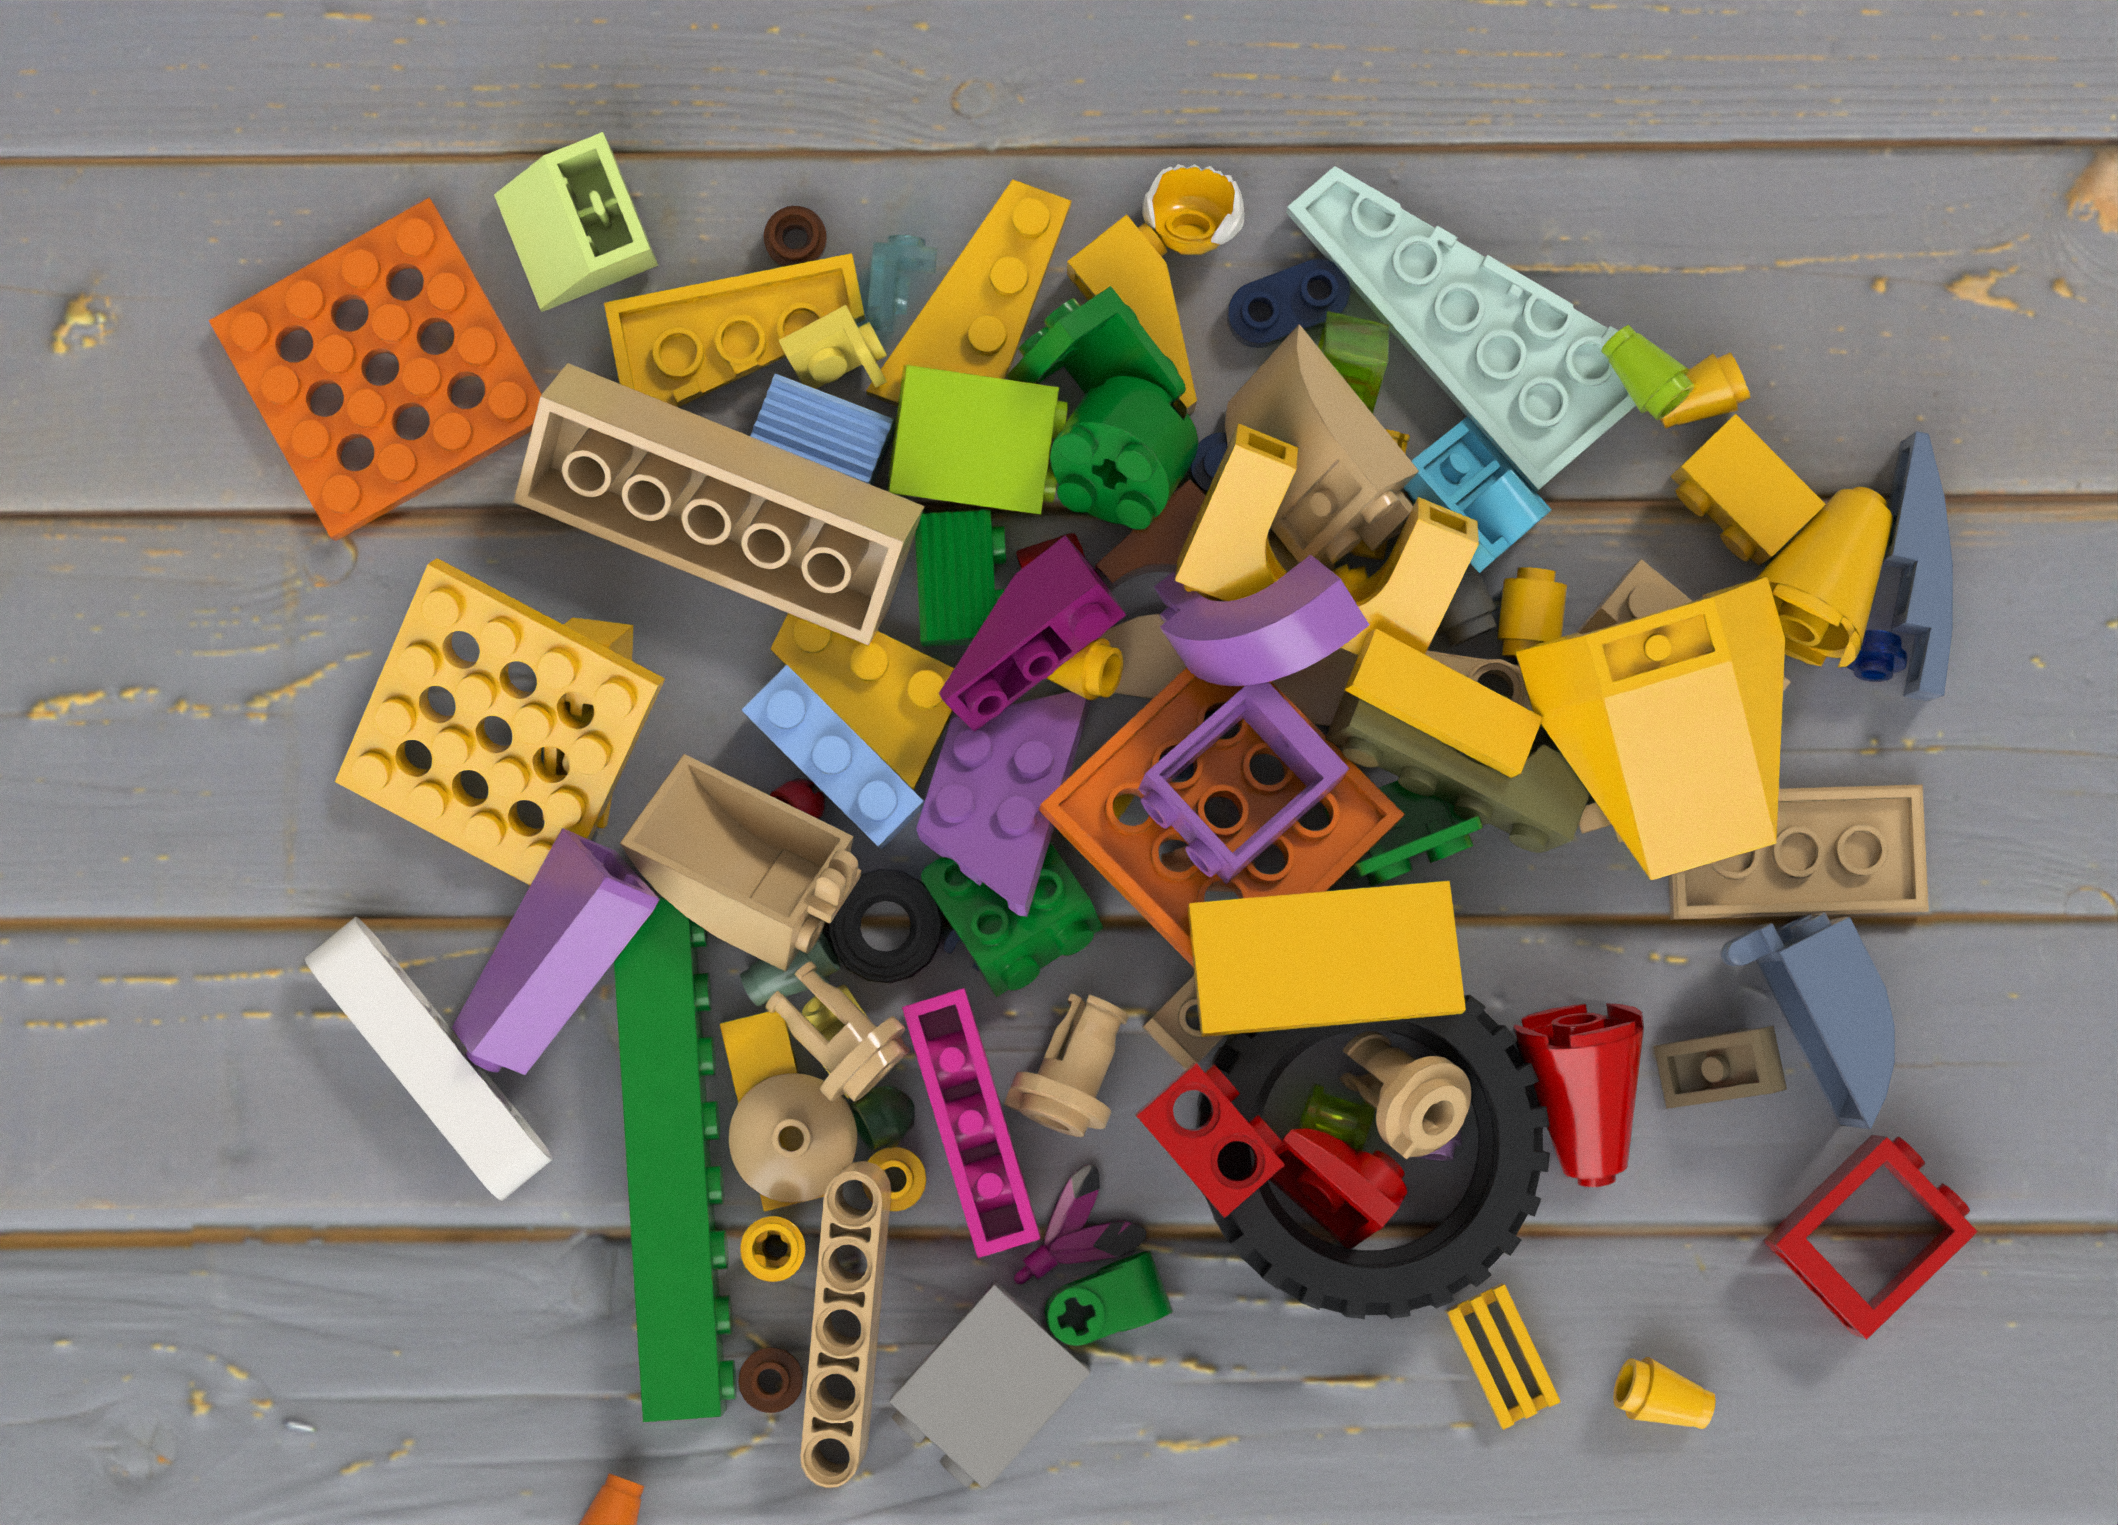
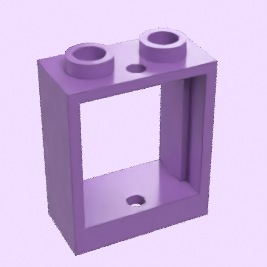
M1269 682L1244 686L1145 773L1138 790L1144 795L1141 803L1151 818L1165 829L1172 825L1187 841L1189 845L1185 847V850L1192 862L1207 876L1212 877L1216 873L1227 884L1332 791L1343 779L1349 767ZM1244 719L1307 787L1232 853L1169 783L1240 720Z

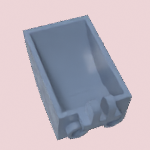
M1825 912L1813 917L1811 914H1808L1777 930L1772 923L1758 925L1725 943L1721 948V958L1725 964L1729 966H1744L1756 960L1840 1126L1871 1129L1887 1097L1895 1063V1025L1886 986L1851 918L1829 919Z

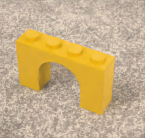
M1237 424L1178 557L1175 581L1184 584L1183 586L1187 592L1196 591L1204 598L1213 601H1219V599L1233 601L1248 597L1267 588L1287 573L1271 549L1268 532L1296 472L1298 447L1242 424ZM1417 497L1397 542L1384 565L1368 579L1346 587L1369 623V626L1340 648L1359 655L1367 634L1374 629H1378L1426 654L1479 545L1478 522Z

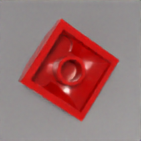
M1309 1128L1292 1129L1280 1139L1284 1145L1275 1154L1285 1166L1269 1179L1348 1249L1354 1248L1383 1228L1399 1209L1407 1195V1187L1402 1180L1405 1173L1392 1157L1379 1150H1375L1372 1154L1365 1151H1355L1342 1140L1325 1132Z

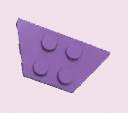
M1072 691L1009 705L998 716L989 720L975 732L959 716L951 718L916 827L921 842L941 857L953 859L959 865L960 871L979 886L982 883L986 884L1007 900L1009 909L1020 916H1028L1054 829L1050 821L1039 811L1040 804L1069 778L1091 705L1090 700Z

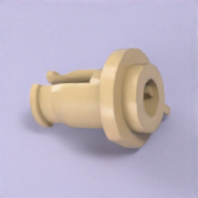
M811 961L796 971V977L845 1026L828 1041L779 991L771 996L765 1008L770 1013L776 1011L786 1021L792 1035L830 1072V1075L823 1082L819 1090L831 1102L837 1100L844 1093L856 1102L868 1093L909 1053L910 1049L901 1038L906 1028L894 1016L876 1027L840 989L826 983L816 973L817 966Z
M1070 993L1067 1000L1070 1008L1066 1017L1055 1029L1038 1073L1017 1072L1008 1091L1004 1106L1017 1110L1029 1119L1052 1130L1075 1137H1084L1087 1127L1104 1129L1111 1115L1109 1107L1097 1100L1096 1097L1115 1052V1041L1121 1023L1126 1025L1129 1015L1119 1007L1098 997L1089 995L1087 1001L1084 1002L1081 997Z
M1366 1031L1349 1041L1344 1047L1343 1052L1369 1073L1363 1076H1354L1350 1072L1345 1073L1340 1077V1081L1347 1088L1359 1091L1363 1100L1377 1111L1376 1125L1380 1137L1406 1160L1409 1157H1420L1438 1150L1456 1136L1464 1124L1471 1103V1086L1467 1075L1462 1069L1444 1057L1427 1056L1416 1060L1407 1052L1391 1047L1390 1040L1377 1031Z

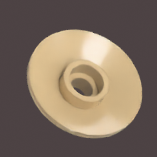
M787 1073L770 1077L749 1090L734 1111L729 1127V1149L732 1161L743 1180L765 1197L790 1203L815 1199L824 1195L828 1184L854 1160L858 1136L853 1112L843 1096L831 1102L819 1090L824 1081L817 1077L800 1073ZM787 1126L798 1127L803 1133L804 1142L796 1151L786 1150L780 1143V1133Z

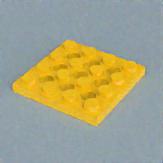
M436 558L428 563L335 782L531 886L562 828L589 840L592 839L665 678ZM455 631L467 632L476 639L480 649L477 661L463 660L455 653L452 647V636ZM520 661L533 669L537 678L535 691H522L513 685L508 674L511 662ZM430 686L443 687L452 694L456 704L454 715L445 716L432 708L428 699ZM568 692H580L590 699L594 707L592 721H579L569 714L565 705V698ZM487 716H497L508 723L513 736L511 745H498L487 736L484 727ZM407 740L419 741L429 749L432 756L430 769H420L410 763L405 754ZM553 746L565 753L569 761V772L567 775H555L544 767L541 760V750L543 747ZM463 770L476 771L485 778L489 790L487 798H474L464 790L461 784ZM529 800L536 803L542 809L545 816L543 828L528 827L520 820L517 813L518 801Z

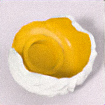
M1177 164L1174 169L1171 166L1163 169L1155 178L1150 190L1145 194L1144 202L1142 203V214L1145 223L1154 230L1166 247L1181 255H1203L1228 242L1242 229L1245 216L1242 194L1236 181H1233L1231 175H1223L1221 171H1215L1211 166L1201 169L1195 164L1188 168Z

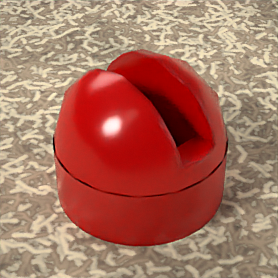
M797 778L784 783L770 793V796L817 819L823 816L825 810V796L823 792L815 794L812 792L814 783L811 780Z

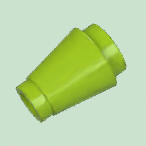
M1630 325L1616 332L1601 349V352L1609 359L1608 362L1640 413L1648 411L1656 420L1664 418L1677 408L1695 387L1693 382L1686 376L1689 372L1687 367L1643 335L1637 333Z

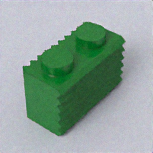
M991 510L922 513L915 532L920 641L922 647L970 644L1005 590L995 589L994 565L1006 564L1004 526H992Z

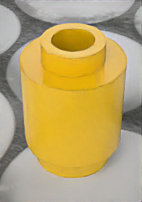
M1518 567L1517 578H1505L1503 580L1497 639L1503 641L1502 656L1517 658L1515 654L1517 650L1562 637L1567 585L1555 582L1556 571L1542 568Z

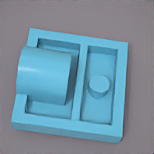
M1468 416L1411 461L1419 472L1404 486V490L1408 493L1413 504H1415L1417 497H1420L1478 522L1479 545L1470 563L1479 573L1552 510Z

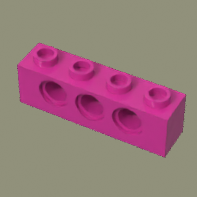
M962 988L902 1007L977 1258L1039 1240L1040 1231L966 989Z

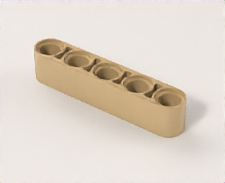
M867 1161L853 1162L844 1167L828 1184L823 1200L800 1458L801 1467L807 1478L816 1485L825 1488L839 1487L852 1478L865 1458L869 1442L891 1185L885 1171L878 1165ZM858 1180L866 1184L873 1194L872 1207L859 1210L850 1206L843 1196L844 1182ZM842 1245L858 1247L867 1259L866 1271L854 1274L842 1268L837 1258L838 1247ZM844 1309L855 1314L861 1323V1334L856 1337H846L838 1333L832 1325V1312ZM830 1374L846 1376L855 1387V1398L845 1401L834 1398L826 1388V1376ZM828 1438L841 1441L849 1452L850 1460L844 1464L829 1462L820 1451V1441Z

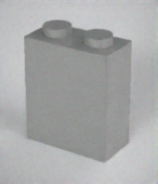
M995 1280L892 1394L889 1402L897 1411L891 1418L916 1442L921 1443L927 1436L945 1453L939 1462L961 1484L969 1487L975 1480L983 1489L987 1490L1091 1373L1090 1366L1066 1344L1057 1339L1050 1329Z

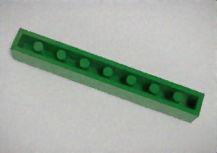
M664 897L659 898L660 900L653 912L614 961L643 1422L721 1417L727 1410L726 1400L737 1398L735 1361H724L722 1335L732 1334L733 1331L732 1303L730 1295L720 1296L718 1270L728 1269V1240L726 1230L715 1231L714 1205L724 1204V1178L722 1166H711L710 1140L720 1139V1115L718 1102H707L706 1076L716 1075V1053L714 1038L703 1037L701 1012L712 1010V991L709 973H699L697 948L708 946V931L683 915Z

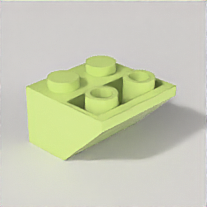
M603 132L543 155L494 194L541 312L659 266L613 151Z

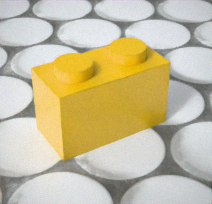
M1734 414L1670 476L1679 485L1675 489L1679 499L1696 515L1703 516L1707 513L1724 530L1720 534V538L1726 547L1741 560L1747 562L1751 558L1758 566L1772 558L1826 505L1737 414Z

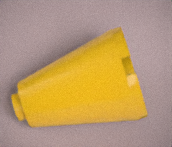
M1855 487L1853 489L1837 491L1826 505L1755 578L1764 576L1768 578L1785 636L1786 655L1821 667L1826 657L1841 658L1837 668L1847 667L1856 659L1861 650L1893 524V515L1887 508L1886 500L1879 493L1866 487Z

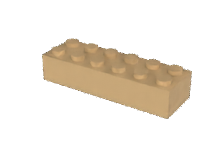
M569 363L565 365L540 396L513 501L516 504L866 645H870L890 609L924 506Z

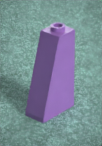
M562 828L452 1026V1029L467 1049L465 1056L474 1064L491 1072H499L503 1066L526 1075L655 909L660 899L615 850Z

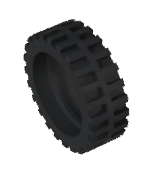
M1464 995L1466 1010L1463 1014L1231 1034L1225 1044L1219 1047L1211 1064H1215L1240 1093L1231 1103L1248 1123L1257 1115L1262 1118L1265 1104L1274 1084L1285 1068L1297 1056L1324 1039L1350 1031H1388L1413 1039L1462 1069L1467 1075L1471 1086V1103L1478 1128L1477 1161L1472 1179L1463 1198L1453 1212L1431 1232L1408 1244L1383 1250H1356L1340 1247L1321 1240L1298 1225L1287 1214L1273 1194L1268 1181L1225 1218L1206 1197L1214 1216L1213 1219L1222 1234L1240 1257L1274 1288L1293 1296L1302 1304L1317 1310L1323 1308L1339 1312L1344 1317L1365 1319V1315H1387L1390 1319L1411 1316V1310L1429 1305L1437 1309L1453 1302L1452 1295L1470 1284L1478 1287L1492 1275L1488 1269L1503 1253L1511 1256L1522 1241L1516 1235L1527 1215L1529 1214L1534 1217L1542 1199L1535 1196L1541 1171L1548 1172L1550 1153L1543 1151V1127H1549L1547 1107L1539 1105L1534 1088V1083L1539 1082L1532 1064L1524 1063L1515 1048L1514 1043L1518 1040L1506 1025H1498L1484 1011L1486 1006L1473 996ZM1202 1092L1199 1093L1197 1106L1199 1107L1196 1128L1204 1125L1211 1113L1210 1102ZM1233 1141L1226 1144L1219 1152L1217 1159L1218 1168L1223 1176L1230 1179H1239L1246 1176L1254 1165V1153L1251 1147L1241 1141Z

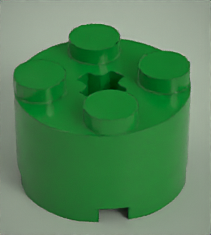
M1116 376L1106 379L1102 386L1094 389L1092 387L1084 395L1052 444L1050 454L1051 467L1059 484L1057 495L1061 503L1074 512H1087L1101 520L1126 525L1131 529L1141 530L1147 528L1153 519L1165 508L1196 457L1198 435L1188 413L1183 420L1170 406L1174 398L1156 384L1140 378Z

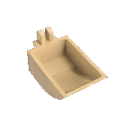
M1298 324L1228 402L1225 419L1227 446L1239 423L1298 447L1296 472L1270 528L1299 563L1310 554L1317 560L1327 556L1334 563L1352 551L1361 540L1366 543L1371 551H1374L1385 541L1401 533L1414 506L1408 493H1402L1401 490L1419 470L1305 330Z
M683 754L620 842V845L636 869L661 896L683 915L717 938L784 971H787L799 951L808 954L813 949L822 932L824 923L830 924L860 879L862 871L858 869V860L851 854L854 836L686 754Z

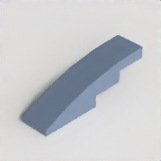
M1916 431L1900 443L1888 509L1893 515V524L1882 565L1902 569L1890 630L1915 635L1903 696L1931 701L1945 694L1953 630V560L1945 496L1930 436L1928 433Z

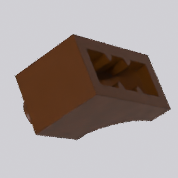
M1191 479L1171 496L1165 508L1153 519L1147 528L1141 530L1134 529L1095 565V570L1111 591L1125 581L1142 574L1154 572L1172 573L1173 571L1176 573L1178 557L1205 498L1203 492Z

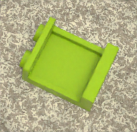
M904 365L886 491L893 494L1041 515L1043 502L1053 503L1057 487V480L1052 471L1051 464H1048L1051 441L1057 437L1067 418V402L1057 401L1059 387Z

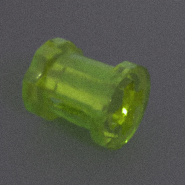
M1313 1083L1301 1114L1298 1129L1309 1128L1325 1132L1342 1140L1355 1151H1362L1371 1127L1375 1109L1365 1101L1359 1105L1326 1094L1324 1086Z

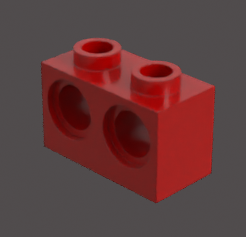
M1193 1063L1142 1107L1135 1116L1225 1218L1285 1166L1275 1154L1284 1144L1259 1115L1255 1116L1248 1123L1231 1102L1240 1093L1215 1064L1204 1072L1197 1063ZM1191 1090L1202 1092L1208 1098L1211 1105L1209 1119L1204 1125L1196 1129H1187L1180 1126L1175 1120L1173 1113L1176 1099L1182 1093ZM1233 1141L1247 1143L1254 1153L1252 1170L1246 1176L1239 1179H1230L1223 1176L1217 1163L1220 1150L1226 1144Z

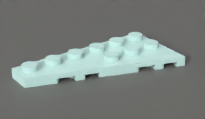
M1334 166L1287 206V215L1326 259L1333 262L1348 278L1350 286L1535 492H1538L1636 406L1608 362L1609 359L1601 352L1604 344L1618 332L1617 329L1611 326L1607 328L1574 309V304L1491 256L1487 255V257H1484L1457 241L1458 237L1439 226L1434 228L1400 207V203Z

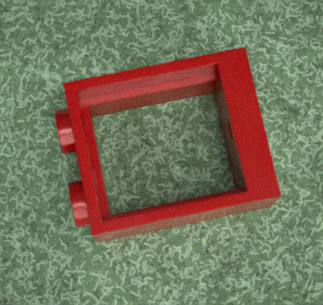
M1871 1135L1763 1239V1242L1851 1334L1866 1340L1978 1232L1964 1218L1970 1212L1967 1204L1947 1185L1942 1183L1936 1188L1919 1171L1925 1165L1922 1157L1906 1141L1898 1136L1891 1141L1885 1136ZM1883 1164L1941 1224L1944 1230L1867 1303L1806 1238Z

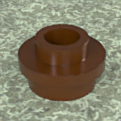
M788 206L775 212L768 220L764 229V244L772 260L778 265L785 267L819 260L826 248L827 233L823 221L815 212L802 206ZM794 229L802 230L808 236L805 245L798 249H791L784 243L786 234Z
M766 1347L752 1353L743 1363L738 1379L739 1389L744 1400L754 1409L765 1413H776L790 1407L799 1397L804 1381L803 1371L798 1360L788 1351L777 1347ZM765 1369L778 1371L783 1380L781 1389L776 1392H766L759 1384L760 1373Z

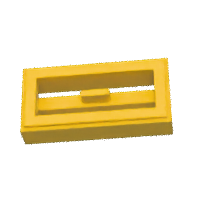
M1500 1283L1445 1310L1500 1428L1504 1430L1524 1417L1527 1419L1537 1414V1411L1547 1406L1552 1407L1561 1402L1505 1284ZM1497 1301L1540 1391L1539 1394L1530 1397L1488 1310L1487 1305ZM1475 1312L1518 1404L1508 1409L1464 1319V1316Z

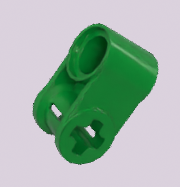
M1151 1250L1122 1258L1101 1267L1095 1273L1061 1285L1050 1294L1044 1309L1046 1323L1054 1336L1064 1344L1073 1346L1086 1345L1117 1332L1141 1327L1173 1312ZM1069 1298H1075L1081 1306L1091 1305L1092 1311L1083 1316L1085 1327L1075 1331L1068 1322L1058 1324L1057 1317L1066 1312L1064 1301Z

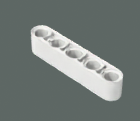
M354 917L305 957L306 964L318 981L478 1179L496 1198L503 1201L553 1160L551 1153L488 1073L465 1056L467 1049L458 1036L376 935L359 918Z

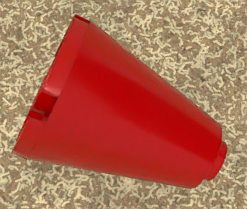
M1606 1003L1607 1015L1587 1013L1586 1004L1569 1005L1529 1014L1521 1018L1522 1026L1516 1024L1513 1026L1514 1037L1518 1040L1515 1043L1524 1063L1532 1064L1539 1082L1534 1083V1088L1539 1105L1547 1107L1549 1120L1547 1130L1563 1173L1568 1177L1577 1178L1578 1185L1583 1187H1601L1612 1184L1616 1181V1174L1628 1168L1644 1033L1643 1012L1634 1006Z

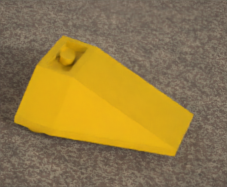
M1767 576L1704 594L1702 599L1589 633H1573L1515 651L1532 712L1543 717L1542 727L1650 880L1777 843L1785 636Z

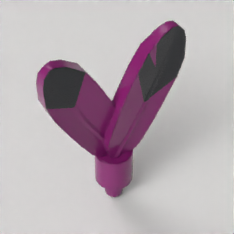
M1086 1164L1080 1167L1065 1183L1048 1222L1043 1244L1022 1260L1026 1266L1014 1275L1016 1284L1022 1285L1033 1276L1039 1280L1057 1266V1262L1062 1264L1083 1263L1130 1253L1146 1239L1147 1232L1143 1227L1127 1221L1107 1222L1083 1228L1100 1189L1099 1172L1095 1165Z

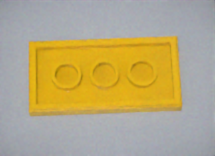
M1450 881L1189 903L1187 907L1201 1037L1463 1014L1466 1010Z

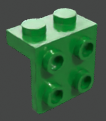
M1111 286L1081 306L1075 298H1072L1053 311L1044 320L1047 326L1028 338L1018 348L1023 358L1006 375L1009 380L1040 384L1065 367L1085 394L1092 387L1094 389L1102 386L1108 378L1116 376L1136 377L1156 384L1174 398L1170 406L1186 390L1185 383L1178 374L1174 363L1161 352L1139 323L1134 311L1121 300Z
M1398 780L1378 787L1405 815L1371 850L1348 871L1349 877L1353 881L1366 875L1372 887L1412 871L1413 868L1409 858L1426 852L1429 862L1433 863L1473 847L1474 845L1469 834L1483 828L1479 816L1465 820L1454 812V805L1435 795L1422 796L1408 791L1399 784ZM1325 808L1323 812L1329 824V813Z
M1051 842L1047 849L1027 917L1017 915L1009 909L1007 900L986 884L982 883L979 886L960 871L959 865L953 859L940 857L926 866L921 874L925 887L971 954L984 980L996 997L1008 990L1015 991L1029 985L1039 975L1041 968L1061 955L1069 956L1081 951L1092 941L1094 934L1103 929L1089 896Z

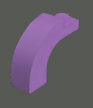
M1311 554L1267 588L1238 600L1213 601L1204 598L1196 591L1187 592L1183 586L1184 584L1175 581L1176 573L1174 571L1154 586V589L1167 607V609L1159 614L1164 622L1160 626L1161 630L1192 674L1206 682L1217 685L1247 686L1291 675L1332 654L1369 626V623L1341 578Z

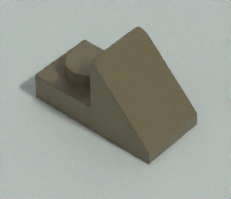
M1774 1025L1755 1029L1741 1028L1654 1046L1666 1109L1766 1095L1787 1090Z

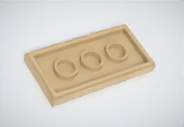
M1923 784L1779 789L1777 843L1668 875L1670 920L1805 916L1808 914L1814 916L1825 912L1826 915L1929 912Z

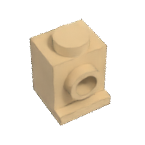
M1194 974L1142 1026L1185 1070L1193 1063L1198 1064L1225 1036L1201 1037L1200 1030H1194L1186 1023L1185 1015L1187 1010L1191 1006L1198 1004Z

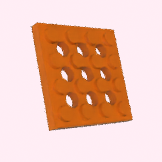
M430 197L208 320L327 533L334 541L345 537L532 431L542 393ZM404 269L418 270L422 273L424 285L419 295L405 301L394 298L391 293V282L394 276ZM357 299L364 301L369 312L366 323L355 331L339 329L336 323L338 308L348 300ZM438 322L449 324L454 330L452 346L442 354L433 355L426 353L421 345V337L424 330L431 324ZM296 330L309 332L313 338V348L310 355L300 362L284 360L281 354L283 339L289 333ZM381 353H389L396 356L399 362V371L396 378L389 384L382 386L371 384L366 376V368L369 361ZM467 376L480 378L485 385V395L482 401L470 409H462L455 406L451 396L455 383ZM325 384L340 386L344 395V401L340 410L327 417L316 415L311 406L314 392ZM411 407H420L427 410L430 424L426 433L415 440L401 438L397 432V420L400 414ZM355 438H366L374 446L372 462L368 467L360 471L346 469L341 457L343 448L349 441Z
M1186 667L1040 804L1039 811L1194 968L1187 907L1189 903L1205 902L1204 897L1208 889L1214 886H1225L1233 890L1238 899L1328 891L1405 814L1352 761L1347 759L1335 744L1326 740V736L1269 681L1279 694L1349 767L1340 783L1319 801L1326 807L1329 813L1328 826L1323 830L1311 831L1301 826L1297 821L1272 844L1282 851L1285 859L1284 869L1276 874L1261 873L1251 862L1230 882L1225 884L1216 873L1209 877L1195 864L1183 872H1174L1167 869L1160 861L1159 847L1169 840H1180L1189 845L1187 841L1172 825L1165 829L1157 824L1150 815L1140 825L1129 826L1123 824L1114 814L1113 802L1125 794H1133L1142 799L1144 795L1138 788L1145 773L1159 762V758L1162 755L1170 752L1204 722V716L1209 711L1219 709L1244 687L1217 685L1206 682L1196 677ZM1244 719L1238 722L1239 731L1237 735L1230 739H1219L1193 762L1194 774L1189 780L1184 782L1171 781L1169 783L1232 853L1307 787ZM1260 754L1274 756L1283 766V780L1274 785H1265L1258 782L1250 772V760ZM1214 797L1230 799L1238 808V823L1230 828H1218L1212 825L1205 816V803Z

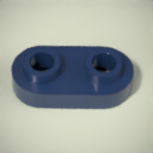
M1313 259L1247 283L1235 292L1230 301L1227 312L1229 329L1233 336L1242 344L1253 348H1264L1284 341L1298 324H1300L1305 332L1330 324L1339 318L1346 308L1350 296L1349 280L1333 262L1324 259ZM1312 281H1323L1329 286L1330 295L1323 300L1314 299L1309 295L1307 285ZM1262 302L1269 306L1272 316L1267 321L1258 322L1250 317L1248 308L1253 303Z

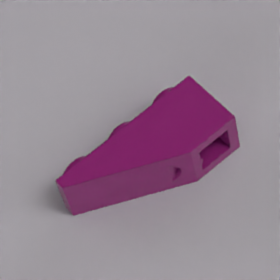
M1066 535L1013 576L939 692L942 700L974 732L989 720L998 716L1006 707L1041 680L1050 676L1058 667L1093 640L1102 636L1106 630L1126 616L1095 568Z

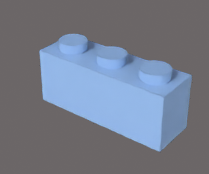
M788 665L742 709L743 713L881 850L923 809L924 801Z

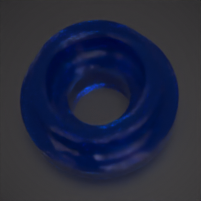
M1865 630L1861 650L1856 659L1846 668L1854 671V675L1864 681H1887L1893 678V673L1900 672L1906 668L1908 655L1902 649V639L1897 634L1883 630Z

